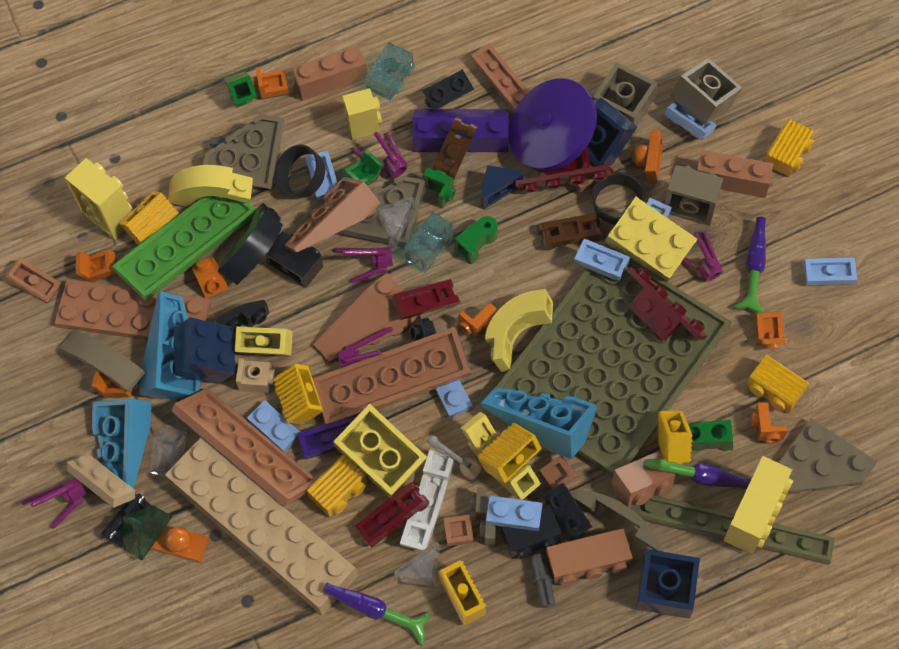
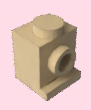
M239 358L236 377L239 391L269 393L270 385L275 384L273 378L276 377V371L272 369L270 362L245 361L244 358Z

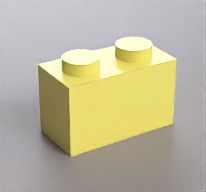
M370 88L343 95L345 116L352 140L373 135L375 132L380 133L379 123H382L381 108L378 97L372 96Z
M236 327L235 352L291 356L293 331L279 328Z

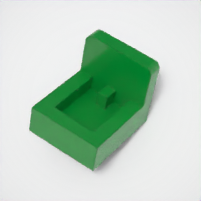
M369 150L363 152L359 162L343 169L341 176L364 181L368 186L378 180L383 164Z
M428 167L423 174L426 183L425 187L439 193V207L444 208L446 203L451 202L455 196L454 178L447 176L441 170H433Z

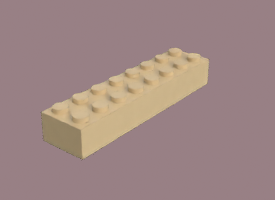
M202 437L165 474L173 488L320 615L323 616L337 600L323 592L325 584L330 583L347 589L358 577L356 568Z

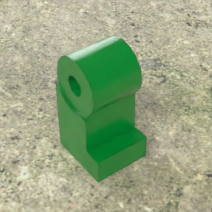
M484 216L455 238V249L470 264H473L478 259L479 250L484 245L491 244L497 239L498 222L491 216Z
M731 420L688 424L693 436L691 438L693 441L691 442L692 451L722 448L723 451L733 450Z

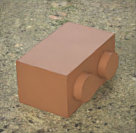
M659 451L614 470L611 486L627 507L643 505L649 499L658 495H666L671 491L676 474L657 471L644 466L645 459H664Z

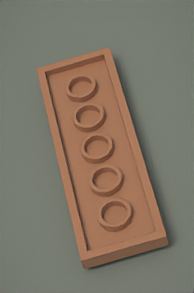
M67 279L54 324L58 328L148 340L158 292L145 301L132 288ZM173 294L183 297L187 318L208 320L212 303L209 298Z
M452 327L389 350L379 356L368 358L315 377L313 382L323 408L322 413L325 424L358 415L369 404L378 410L469 377L472 374L457 329Z
M208 388L174 404L172 412L181 421L191 427L200 437L205 439L284 507L307 494L306 490L317 480Z

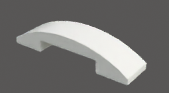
M430 447L419 486V493L426 496L430 502L429 506L407 519L400 541L401 546L423 552L427 550L442 507L454 459L440 449Z

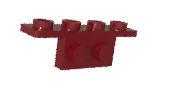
M585 148L573 162L565 167L554 171L541 172L539 177L516 180L515 186L525 193H532L541 187L555 189L564 183L578 185L587 179L594 181L605 180L607 176L614 175V171L608 165L590 167L589 151Z
M630 267L628 272L644 289L628 307L663 341H666L681 324L697 339L705 340L707 337L703 332L705 328L699 321L694 318L691 320L686 316L687 310L677 301L673 303L667 297L669 293L661 285L655 286L650 281L652 277L647 271L641 267L639 269Z

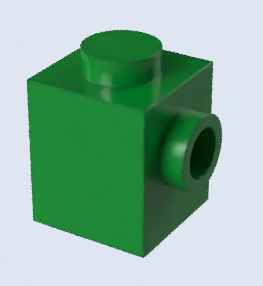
M246 71L224 78L231 100L235 105H245L252 102V99L257 98L250 75Z

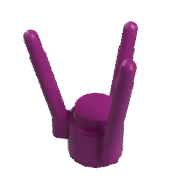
M375 132L374 136L388 155L383 160L384 167H382L381 172L386 178L390 175L392 178H398L407 170V162L402 158L389 132H386L385 135L394 153H392L380 134ZM354 147L352 151L362 157L363 152Z
M704 231L702 233L705 244L699 233L695 232L694 236L697 238V243L705 258L698 262L699 268L686 257L682 262L696 274L699 280L704 277L706 282H709L723 273L722 266L716 257L707 232Z
M390 247L334 249V252L342 253L343 255H371L372 265H377L378 268L352 278L351 283L378 273L387 272V266H393Z
M388 327L353 345L345 346V351L338 353L341 368L381 355L382 352L380 350L361 354L360 350L356 349L392 332L393 328Z
M74 477L59 486L22 500L21 504L31 503V507H35L61 494L67 503L72 500L73 503L52 523L51 528L54 529L77 506L84 503L81 497L86 495V492L79 480Z

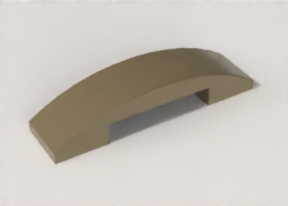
M73 330L58 348L66 356L75 361L80 360L107 376L112 383L127 392H130L145 374L140 367L113 348L80 331Z
M584 490L570 491L578 504L593 513H596L600 505L639 528L635 537L641 543L653 550L664 551L657 536L647 523L625 504L596 492Z

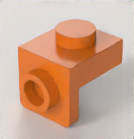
M260 67L255 68L257 76L253 77L255 91L260 90L262 99L289 94L285 69L261 73Z
M107 249L91 256L83 252L76 253V274L82 278L95 282L115 275L113 270L115 252Z
M213 256L203 258L191 266L205 298L228 289L222 273L218 271L219 266Z
M489 303L473 319L464 311H461L458 314L460 329L467 335L472 334L477 339L487 330L491 319L497 312V308Z
M781 311L755 313L758 344H765V349L780 348V343H787V337H784Z
M96 370L92 388L105 398L131 396L132 390L127 392Z
M757 403L755 411L751 412L752 428L756 427L757 441H765V443L769 444L780 442L787 433L786 426L771 427L768 403Z

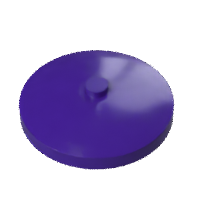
M565 78L551 79L531 89L518 103L509 124V144L515 157L527 167L541 172L558 170L573 162L585 150L595 131L597 110L591 94L579 83Z

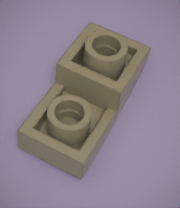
M477 487V495H471V511H476V520H486L489 499L483 487ZM481 521L480 537H485V546H495V525L486 524V521Z

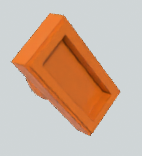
M651 130L649 146L638 145L631 153L633 164L636 167L645 168L649 184H657L663 150V139L660 130Z
M158 523L150 548L154 551L201 563L209 537L187 531L183 527H173Z

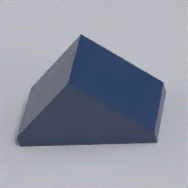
M487 165L481 192V207L486 209L519 189L515 186V181L524 179L523 172L521 170Z

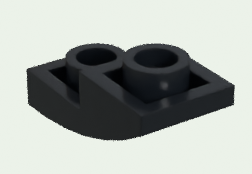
M258 300L231 309L215 319L218 324L234 327V332H236V327H241L243 322L249 327L261 324L270 312L265 300Z

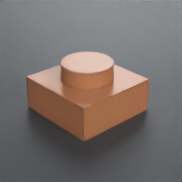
M561 455L540 469L552 489L561 483L566 485L577 477L565 457Z
M470 514L444 518L447 546L473 543Z

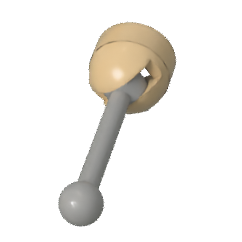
M432 435L428 438L429 445L438 447L460 463V471L468 479L473 480L479 475L483 467L479 460L474 457L463 459L438 442L436 436Z

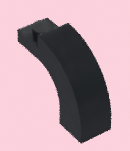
M262 203L256 209L252 223L246 233L223 256L218 271L236 285L259 264L277 239L283 224L280 223L281 217L278 216L274 209Z

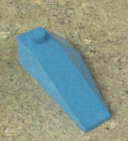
M162 291L158 292L141 368L145 374L140 379V395L157 399H185L200 392V380L175 375L174 328L188 319L183 297Z
M494 388L481 402L483 408L507 424L512 425V423H516L533 433L539 444L547 450L572 459L585 444L597 410V405L572 396H565V399L550 398V394L542 393L541 397L527 395L525 391Z
M122 399L93 402L92 430L93 435L98 436L100 446L97 449L98 458H102L103 465L134 489L151 427V401Z

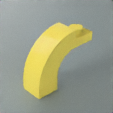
M198 165L188 167L177 172L170 180L167 200L172 204L190 207L197 199L206 196H218L248 203L251 199L253 178L232 173L233 168L226 166Z
M546 289L529 291L512 298L491 319L486 331L485 340L491 347V360L501 372H507L511 368L513 344L522 331L535 325L552 323L553 301Z
M479 412L461 427L469 441L467 443L477 458L479 454H482L484 448L499 437L486 415L482 412ZM527 463L505 484L497 480L508 492L520 500H523L541 484Z

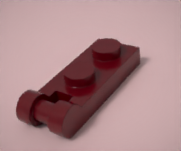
M449 279L395 294L392 300L400 320L458 305L460 299L458 295L454 294L452 280Z
M415 482L404 486L355 525L371 548L407 521V519L429 506V500L425 495L419 493L420 489ZM407 499H411L412 502L406 506L404 502Z

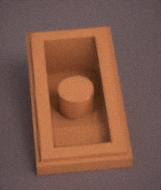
M21 257L18 258L5 276L7 282L47 304L62 284Z

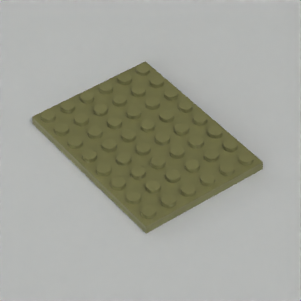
M605 244V246H604V247H607V248H609V249H612V250H614V251L619 252L618 250L614 249L613 247L609 246L608 244ZM632 259L629 260L620 282L586 269L552 313V323L542 326L496 388L525 391L527 395L541 397L542 393L550 394V398L565 399V396H572L597 405L585 444L577 453L613 476L615 469L633 462L658 427V412L671 409L728 330L732 321ZM630 267L637 269L641 267L647 271L652 277L650 281L655 286L661 285L669 293L667 297L673 303L677 301L687 310L686 316L691 320L694 318L699 321L705 328L703 330L707 335L705 340L697 339L681 324L666 341H663L628 307L644 289L628 272Z

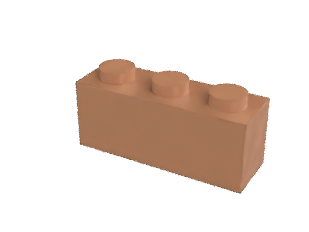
M358 45L292 67L295 84L302 101L368 79L366 62Z
M701 150L697 171L713 173L718 177L724 178L721 190L766 198L774 163Z
M624 528L546 547V556L551 576L553 577V583H560L561 586L573 584L576 582V579L583 577L595 579L602 576L603 572L611 570L613 573L623 572L628 569V566H631L633 559Z

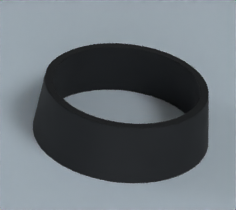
M302 144L294 145L280 156L276 164L274 173L276 186L286 195L298 198L311 196L323 183L325 164L321 156L309 146ZM312 154L316 162L314 176L303 190L294 193L288 183L289 171L298 158L303 155Z
M614 172V175L607 176V179L597 181L592 190L595 212L603 221L616 225L621 217H614L604 213L596 204V198L602 189L610 185H624L632 189L637 197L645 202V190L642 184L632 175L623 172Z

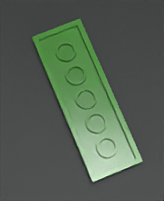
M218 196L202 197L113 265V270L147 301L253 219L256 209L249 202L244 203Z

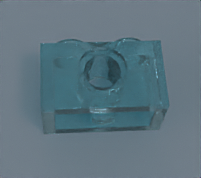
M388 42L365 76L366 88H370L371 92L391 101L395 93L398 94L401 91L405 78L411 76L414 71L413 53Z
M432 212L404 247L405 261L426 273L453 239V224Z

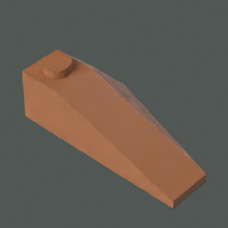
M343 177L322 198L325 201L322 207L314 208L310 213L312 218L310 222L302 224L284 246L291 251L299 252L371 217L376 212V207L380 204V201L364 181Z
M385 273L356 299L313 346L329 363L339 360L338 353L345 351V346L353 345L388 327H392L393 331L358 349L370 344H378L381 340L392 335H400L411 326L417 316L400 320L392 297L397 293L405 291L388 273Z

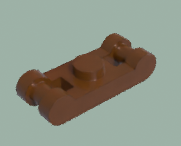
M455 116L433 166V170H441L449 177L455 179L478 126L472 123L470 125L462 122L461 118ZM460 131L462 133H465L466 135L465 137H462L460 135H457L456 132ZM445 158L454 161L452 166L443 163Z
M591 213L540 223L537 229L539 235H542V249L551 250L557 246L583 242L584 239L593 242L602 240L604 234L603 230L599 228V215ZM583 226H588L590 229L584 230ZM558 231L557 236H551V233Z

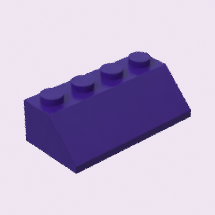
M414 109L412 131L414 152H440L455 116L461 118L462 122L470 125L472 123L478 126L467 152H508V109H437L435 111L433 109ZM460 131L456 132L457 135H460L462 137H465L466 135L465 133H462Z

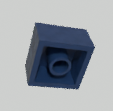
M603 98L594 100L597 110L595 131L586 149L589 151V160L596 166H610L614 164L637 129V126Z
M189 317L174 328L175 375L220 384L235 374L234 327Z
M646 549L636 609L690 618L694 610L700 558Z

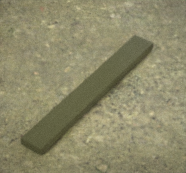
M660 496L649 499L643 505L630 507L645 522L724 540L735 516L732 513ZM773 523L762 549L830 565L835 537Z

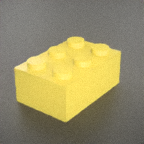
M85 158L65 177V180L81 213L116 240L125 231L119 223L133 211V208L127 202L128 196L122 190L123 184L115 176L110 178L99 163L95 162L93 164Z
M635 197L604 243L629 256L630 259L668 282L697 238Z
M371 404L333 441L334 447L350 459L389 498L407 482L427 459L425 454Z
M762 456L723 541L752 555L757 547L762 549L793 483V480L789 478L793 469Z

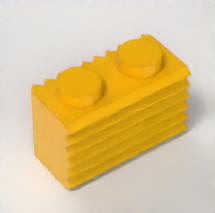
M791 118L787 119L766 154L764 162L774 163L773 169L790 177L793 170L798 172L804 161V158H801L804 152L809 153L815 142L811 139L814 132L813 129L796 123Z
M153 191L119 224L136 244L140 245L178 216L179 212L176 211L164 194Z
M766 354L749 376L746 385L754 395L758 397L764 396V398L768 399L771 405L778 411L790 413L806 392L809 383Z
M295 363L273 378L274 385L276 386L275 392L281 400L282 414L288 423L303 425L323 412L308 366Z
M681 410L658 412L657 440L664 459L678 464L689 463L692 456L691 442L693 441L691 438L693 436L684 413Z
M512 423L511 426H508V429L501 433L500 437H497V440H493V443H490L489 446L482 450V454L478 455V459L487 474L489 473L505 484L542 448L533 433L516 423Z
M343 455L306 492L308 497L323 512L332 517L334 513L338 515L346 508L347 501L353 495L357 497L364 491L367 482L366 475L350 459Z
M459 560L440 570L439 580L463 626L485 616L486 604L484 599L481 598L479 590L476 589L469 571L466 570L464 561Z

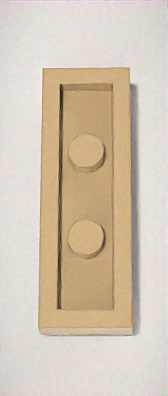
M91 455L81 456L67 462V471L113 508L135 499V490Z

